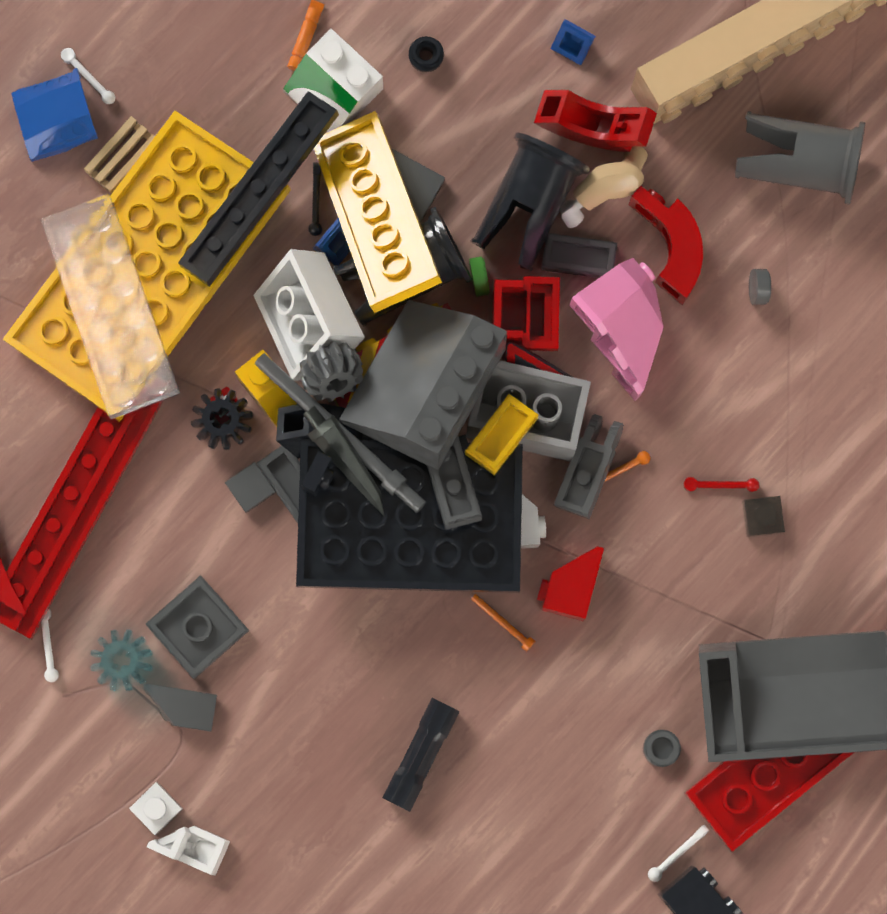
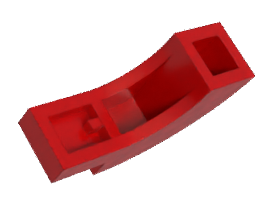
M544 90L534 123L554 134L575 142L606 150L630 152L632 147L647 146L657 113L648 107H613L587 100L570 90Z
M640 186L631 196L628 205L662 234L668 249L667 265L660 272L655 283L683 305L693 290L702 268L703 243L699 227L691 212L678 198L668 209L664 205L666 203L664 198L653 189L647 191Z

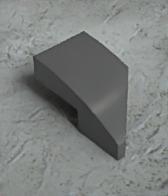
M144 684V691L152 698L160 710L163 719L169 721L172 726L203 731L212 730L217 695Z

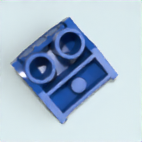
M78 68L60 77L24 87L11 93L31 162L67 152L81 144L98 139L82 88Z

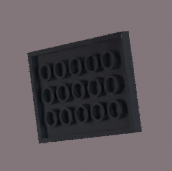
M301 439L297 588L520 593L523 444L517 445L494 476L465 455V450L471 443H460L481 511L482 520L445 530L426 464L377 440H359L392 471L395 469L407 479L406 484L426 501L423 508L416 513L396 494L393 496L381 486L382 481L366 467L381 491L383 515L334 463L331 469L336 472L326 491L320 488L317 496L304 491L301 484L318 451L323 454L325 453L311 439Z

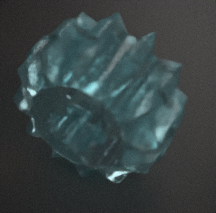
M127 629L125 631L122 641L119 632L111 630L112 643L100 637L98 642L105 648L103 652L91 650V656L101 658V662L90 666L91 671L98 672L104 670L97 679L98 683L102 685L112 677L110 683V690L116 692L119 689L121 680L125 690L132 691L133 684L131 678H134L140 684H144L146 679L138 672L140 669L152 671L153 666L143 663L142 659L153 656V651L151 649L139 651L145 644L146 639L141 636L132 643V630ZM123 651H127L128 653L125 656L131 659L129 666L123 665L119 671L116 669L118 664L113 663V658L115 655L121 656Z

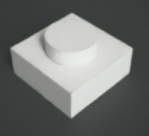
M155 782L129 809L154 835H157L183 808L158 782Z

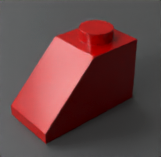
M597 546L553 571L549 580L542 579L537 600L543 601L541 610L583 622L589 609L604 548Z

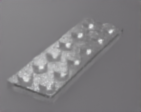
M105 194L41 219L108 416L114 419L179 394L180 390L110 195Z

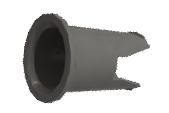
M751 111L747 112L745 118L747 120V133L782 149L792 150L794 153L793 156L769 154L737 158L735 178L739 179L741 177L837 193L842 198H845V204H851L861 155L865 122H860L859 127L844 129L752 114Z

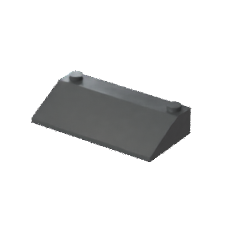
M887 630L699 644L708 762L887 750Z

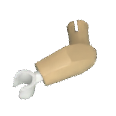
M632 147L630 152H625L622 162L608 163L596 167L573 190L576 200L569 199L564 201L560 209L561 218L567 227L573 228L583 221L584 215L580 210L582 207L590 211L608 199L624 198L634 194L644 182V175L641 170L648 157L647 151L643 147Z

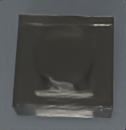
M780 496L742 501L747 537L782 534L785 532Z

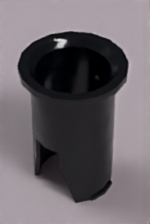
M517 132L514 139L517 141L518 150L475 237L470 242L485 249L511 218L517 206L532 214L527 223L518 263L520 268L532 272V266L576 177L588 174L590 168L573 156L548 143Z
M436 207L430 209L432 215L429 216L428 221L420 225L442 283L376 313L370 307L368 300L365 301L354 311L363 327L368 325V322L406 304L408 300H414L456 278L465 279L467 283L472 281L464 259ZM353 259L339 266H333L336 275H340L343 281L360 278Z

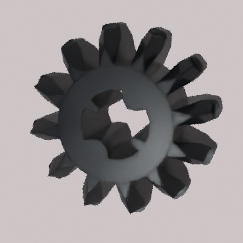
M220 388L214 390L215 401H211L206 394L201 396L202 401L207 405L205 409L200 406L193 407V412L201 415L202 418L194 419L191 421V425L194 428L205 427L196 437L203 441L211 435L208 443L209 448L215 449L221 439L223 449L227 451L231 447L229 438L233 437L239 445L244 443L243 438L237 433L240 430L251 433L252 427L242 423V421L250 420L254 416L252 411L240 412L248 404L245 398L239 399L234 403L236 392L230 390L225 400H223V393ZM224 410L229 411L226 415L231 419L230 424H222L221 428H216L218 423L214 420L215 415H222Z

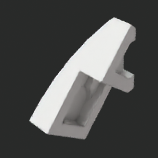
M192 826L190 828L182 827L161 839L150 841L147 845V848L169 858L179 860L205 873L216 876L230 841L199 827Z

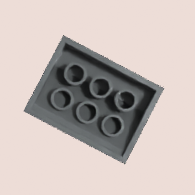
M408 300L363 377L364 381L359 384L341 415L339 422L439 470L506 350L507 331L474 315Z

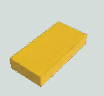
M508 394L465 450V455L495 476L536 422L539 415Z

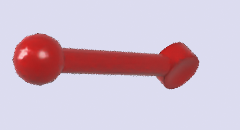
M688 477L685 479L683 486L688 492H693L697 488L747 489L749 492H756L760 484L755 478H750L747 481H697L694 477Z

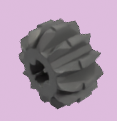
M332 341L325 347L319 345V349L315 352H307V359L300 362L301 382L304 389L307 390L309 395H313L316 401L326 398L330 403L336 397L344 399V394L355 392L356 385L364 381L362 376L363 364L359 355L347 343L337 345L335 341Z

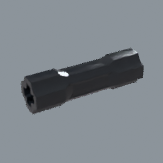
M431 698L419 723V728L398 770L394 773L382 797L383 799L409 812L411 811L423 787V782L460 711Z

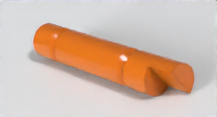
M311 0L292 51L293 56L290 57L287 65L289 69L295 71L308 52L317 27L316 24L320 19L325 4Z

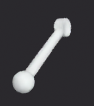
M71 48L63 49L61 52L62 60L78 68L81 75L102 95L101 98L105 104L114 103L115 94L112 91H107L76 59V54Z
M48 609L41 622L47 665L44 677L48 682H55L59 677V673L54 668L48 623L51 617V610Z
M705 825L701 826L693 836L661 865L651 868L648 871V878L653 882L661 880L662 873L698 840L703 838L709 832V829Z

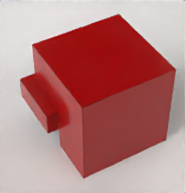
M524 276L523 280L495 279L492 324L507 331L506 344L508 341L514 340L530 351H558L560 277Z

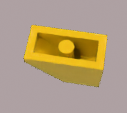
M263 349L238 368L235 374L239 382L277 428L278 408L296 405L297 403L255 365L256 360L265 353L268 356Z

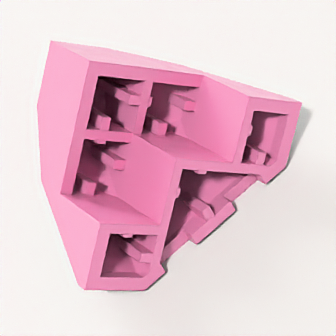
M634 258L618 264L572 297L569 306L593 332L591 341L614 366L612 375L636 401L644 391L662 334L663 322L656 288L652 283L656 277L645 263L641 262L638 264Z

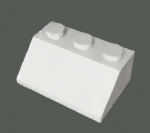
M290 249L253 295L289 375L294 381L301 380L302 378L300 362L307 359V352H315L319 349V345L325 347L332 341H335L337 345L347 343L350 348L355 349L365 338L324 252Z

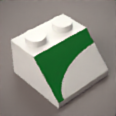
M330 29L305 54L284 86L283 91L297 104L309 91L337 109L339 116L327 130V132H330L351 122L383 90V76L335 31Z

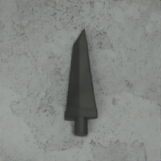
M313 406L303 414L314 428L307 435L327 456L332 458V462L384 515L381 491L338 424V420L334 415L326 420L316 406Z

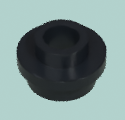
M428 36L420 37L409 48V61L418 71L432 72L439 68L443 62V47L435 38ZM422 51H430L433 57L430 60H423L419 55Z

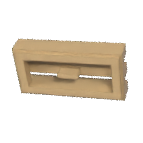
M131 116L84 168L85 172L112 194L155 135L148 132L143 125H140ZM133 130H135L136 132L132 135V137L123 145V147L98 173V168L107 160V158L116 150V148L125 140V138ZM142 138L147 140L110 182L106 180L108 175Z

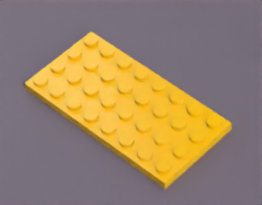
M174 111L4 336L3 340L120 422L291 191L289 185L287 184L211 286H207L181 268L178 262L254 162L177 111Z

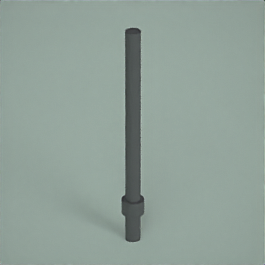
M265 353L256 360L255 365L306 412L313 406H316L326 420L332 416ZM338 421V424L363 464L382 481L381 486L392 496L396 494L413 511L419 512L426 504V501L406 484L407 479L396 469L392 471Z

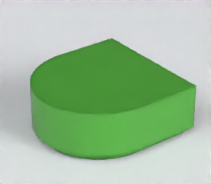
M482 256L470 258V270L476 297L489 295L490 288L484 258Z

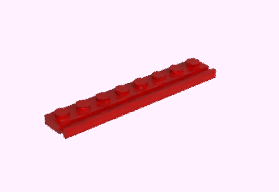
M155 373L120 422L97 407L6 571L26 615L11 609L0 601L1 624L31 640L33 639L173 385L172 381Z

